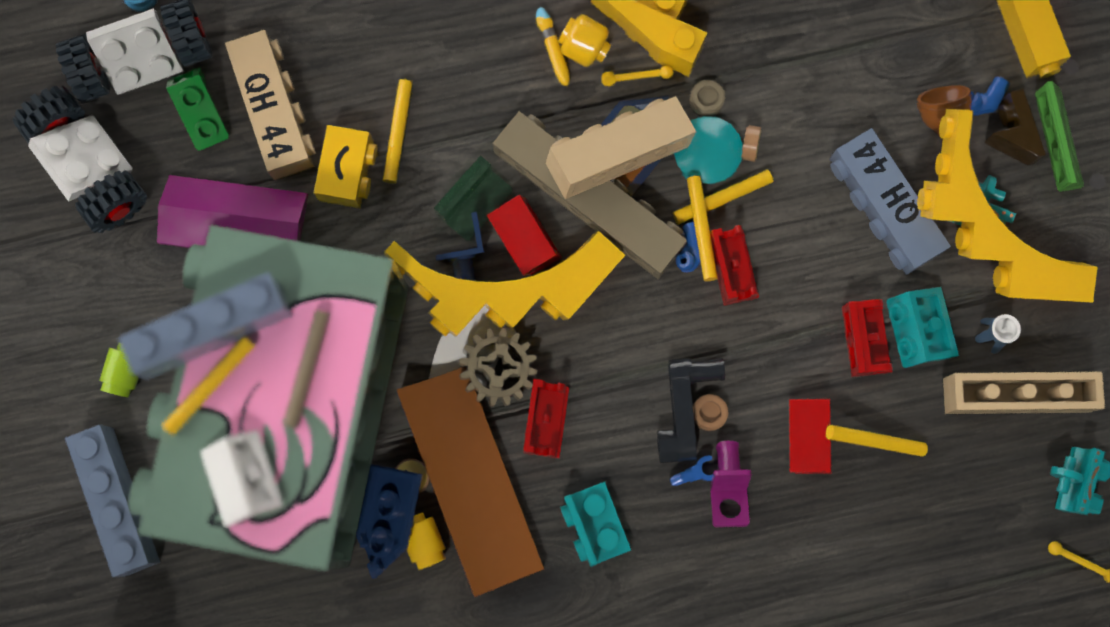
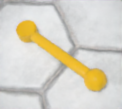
M665 65L658 70L614 75L613 72H605L602 74L601 79L604 86H612L617 81L658 76L668 79L673 75V69L671 66Z
M1053 541L1048 545L1050 554L1054 556L1062 555L1102 575L1104 580L1110 583V569L1106 570L1064 549L1062 544L1057 541Z

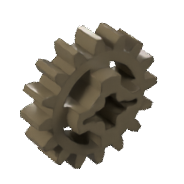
M491 328L487 329L486 339L484 340L477 334L473 336L475 347L465 345L463 351L469 358L460 359L458 364L467 368V371L459 375L460 380L469 379L470 381L465 391L469 393L476 390L478 392L477 402L483 400L484 397H488L490 407L495 406L497 399H501L504 406H509L511 395L517 400L522 399L523 394L520 388L530 390L533 384L527 380V377H533L537 374V370L529 367V364L537 359L536 355L527 356L526 354L530 343L518 344L519 333H515L512 338L506 337V328H502L498 336H494ZM494 345L493 352L487 357H476L483 348ZM508 347L517 354L520 362L512 359L508 353ZM496 359L501 360V366L507 368V370L502 371L500 376L494 375V369L489 367V365H493ZM475 373L484 376L488 382L487 388L478 381ZM508 378H519L513 387L502 391L504 381Z

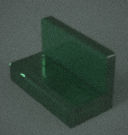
M480 155L434 207L436 216L464 240L470 241L475 235L471 212H477L481 229L489 219L487 215L503 204L511 195L512 188L492 172L491 164Z

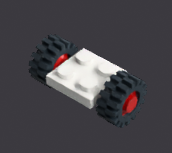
M178 0L160 7L164 25L168 30L166 32L155 10L151 9L88 31L86 34L58 42L56 44V53L59 57L57 58L62 65L63 75L65 74L66 81L71 86L77 100L85 103L110 94L109 81L118 95L183 72L182 64L186 67L212 58L210 44L193 3L190 0Z
M52 86L50 91L47 88L43 89L40 95L34 94L30 96L31 101H24L21 104L23 109L15 111L16 116L13 117V124L27 141L28 147L66 199L71 201L78 198V202L75 203L76 210L94 233H103L106 229L107 231L113 230L115 225H118V227L123 225L124 220H130L134 217L133 213H138L142 209L140 206L145 205L147 202L145 200L147 195L132 176L133 168L95 117L91 115L84 118L85 111L68 88L66 89L65 86L60 88Z

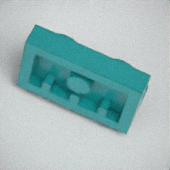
M941 287L908 291L887 299L889 318L892 323L903 368L959 356Z
M605 482L564 497L566 505L561 506L560 509L567 527L574 525L578 533L579 539L573 541L581 562L588 560L592 567L600 562L631 551Z

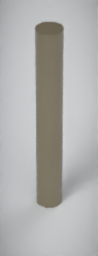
M318 310L314 312L282 423L284 426L298 429L329 321V313Z

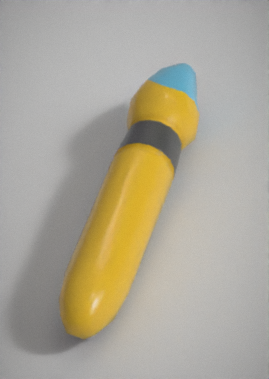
M539 7L536 12L537 26L542 31L556 77L563 86H567L570 81V75L557 35L553 29V21L545 9Z

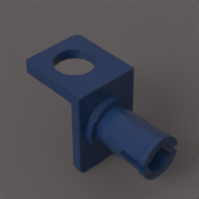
M471 212L478 248L435 255L436 261L447 259L448 262H452L454 278L464 279V277H467V280L476 281L473 258L476 257L475 254L484 253L477 212Z

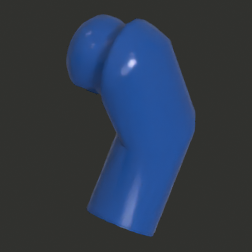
M995 77L986 93L973 94V91H971V110H973V116L995 112L1006 94L1010 83L1004 78Z
M694 222L682 226L687 244L675 259L677 267L686 273L694 271L701 263Z

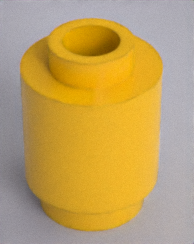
M423 512L414 516L409 545L406 549L411 563L415 562L418 570H421L446 559L443 550L446 548L432 516L426 519Z

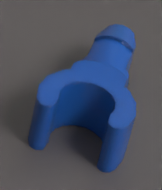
M704 456L696 462L695 466L672 476L669 479L671 485L678 486L700 479L706 482L712 481L713 474L706 475L702 471L703 463L712 460V456Z

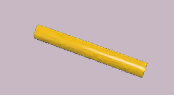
M400 79L398 83L383 181L387 183L397 182L413 84L412 81Z
M767 169L705 197L706 211L713 210L773 183L770 171ZM691 204L672 212L678 225L693 219Z
M691 176L687 178L703 280L714 281L718 279L701 177Z
M243 336L162 424L163 428L174 436L255 348V345Z
M829 425L826 430V437L829 440L922 457L926 455L928 450L927 444L920 441Z

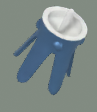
M1007 314L1000 315L997 318H983L980 322L989 325L990 328L978 334L975 341L983 343L994 340L995 344L991 352L996 354L1007 343L1011 344V342L1019 337L1021 332L1020 324L1015 317Z

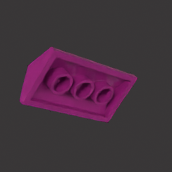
M169 175L158 204L157 243L190 248L193 244L206 246L210 225L300 242L308 194Z

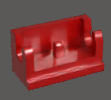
M520 194L487 215L523 276L528 274L534 275L562 258L531 205Z
M736 225L734 229L723 231L722 228L712 230L710 235L724 306L758 299L759 294L742 226Z
M882 299L850 301L842 307L852 377L893 372L887 345Z
M533 379L523 448L524 454L560 459L569 387H566V384L546 383L544 380Z
M789 399L790 473L832 474L831 440L826 437L827 427L831 425L830 399Z

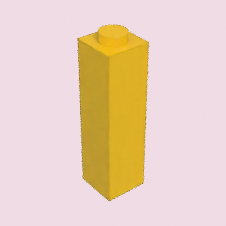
M997 0L1026 78L1038 74L1040 78H1046L1060 72V66L1071 55L1049 0Z

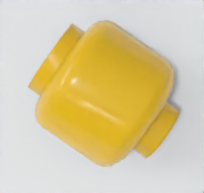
M584 14L576 19L571 17L558 39V42L562 44V54L584 67L591 66L595 59L602 62L612 45L606 41L609 34L608 28Z

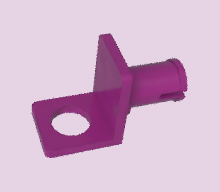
M722 441L716 444L719 470L714 471L710 485L713 526L746 527L750 523L747 488L751 479V470H740L739 443L736 441ZM728 499L736 501L741 509L739 515L734 518L723 516L719 509L721 502Z

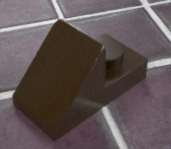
M1020 89L1010 92L1001 101L999 107L1000 120L1008 129L993 133L985 141V144L1029 166L1039 161L1046 153L1024 90Z

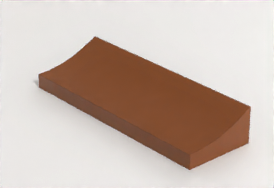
M461 367L437 377L397 389L396 391L473 595L476 597L544 569V566L481 403L476 401V390L467 393L465 389L470 384L469 379L460 380L459 378L461 373L467 371L466 367Z

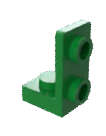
M200 67L168 79L166 86L183 124L198 151L227 140L229 137L205 86L206 78Z

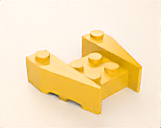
M591 0V3L608 19L611 18L624 29L629 38L634 42L637 41L649 52V56L663 66L669 65L673 70L688 77L690 76L703 49L707 32L679 20L688 0Z

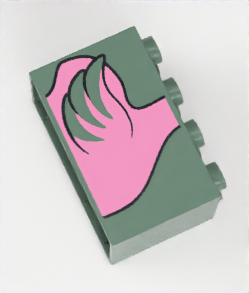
M210 225L206 246L193 244L185 259L183 284L185 288L195 290L192 305L269 272L278 280L293 316L246 336L255 345V348L174 436L165 430L162 424L239 340L178 366L171 394L159 392L155 396L147 422L148 436L160 439L153 470L141 468L138 471L129 497L130 513L142 516L138 534L321 570L350 568L370 465L373 460L409 286L393 259ZM315 310L329 313L330 317L298 429L284 426L282 423ZM258 430L283 506L248 517L234 525L225 526L201 451L224 437Z

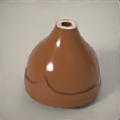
M950 85L933 88L920 94L917 98V107L927 127L940 136V121L945 116L946 109L971 110V90L965 86Z

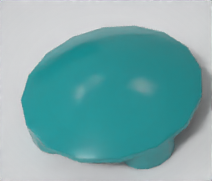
M704 116L691 120L696 133L689 147L674 153L677 166L681 169L684 178L700 176L702 183L714 184L732 177L742 161L743 145L738 132L731 124L717 117Z

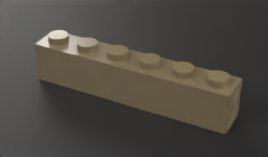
M519 111L493 142L494 153L594 231H600L620 251L659 280L675 260L678 253L685 247L687 240L682 237L684 232L673 222L667 221L665 224L656 217V210L644 200L640 199L637 202L627 194L628 189L617 179H612L565 199L546 165L551 146L556 141L562 139V137L558 135L555 138L545 131V125L538 118L531 114L526 117Z

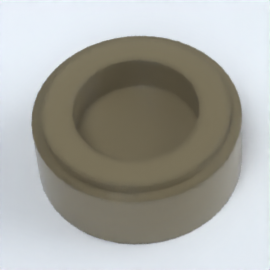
M712 80L698 82L691 91L690 106L700 116L711 117L720 112L725 102V92L722 86Z

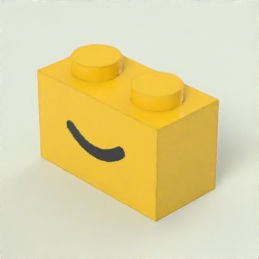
M327 125L313 192L319 201L360 208L362 198H368L371 179L367 178L369 165L375 164L377 157V144H373L374 141L369 132Z

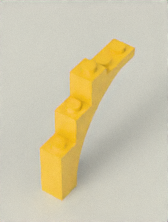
M946 109V114L942 117L939 126V134L943 138L942 150L937 155L935 171L939 177L938 181H924L923 189L921 188L918 193L917 206L921 210L920 216L931 220L962 222L955 237V244L957 249H959L958 255L970 259L999 261V266L995 268L993 273L996 293L1009 298L1093 303L1098 267L1082 262L1057 260L1040 253L1020 240L1002 223L988 204L972 166L969 142L973 110Z
M598 231L575 253L547 271L512 281L476 282L454 278L422 266L395 241L384 252L388 259H393L402 276L406 274L415 282V285L412 287L415 292L427 302L431 298L437 301L428 312L433 317L429 323L445 337L449 333L454 337L458 336L484 306L488 309L485 315L499 328H502L504 325L508 328H514L538 299L544 302L540 307L551 318L557 320L560 317L563 320H569L625 256L622 251Z

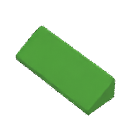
M1050 81L1036 92L1035 97L1057 190L1062 192L1080 189L1084 184L1062 92L1059 86Z

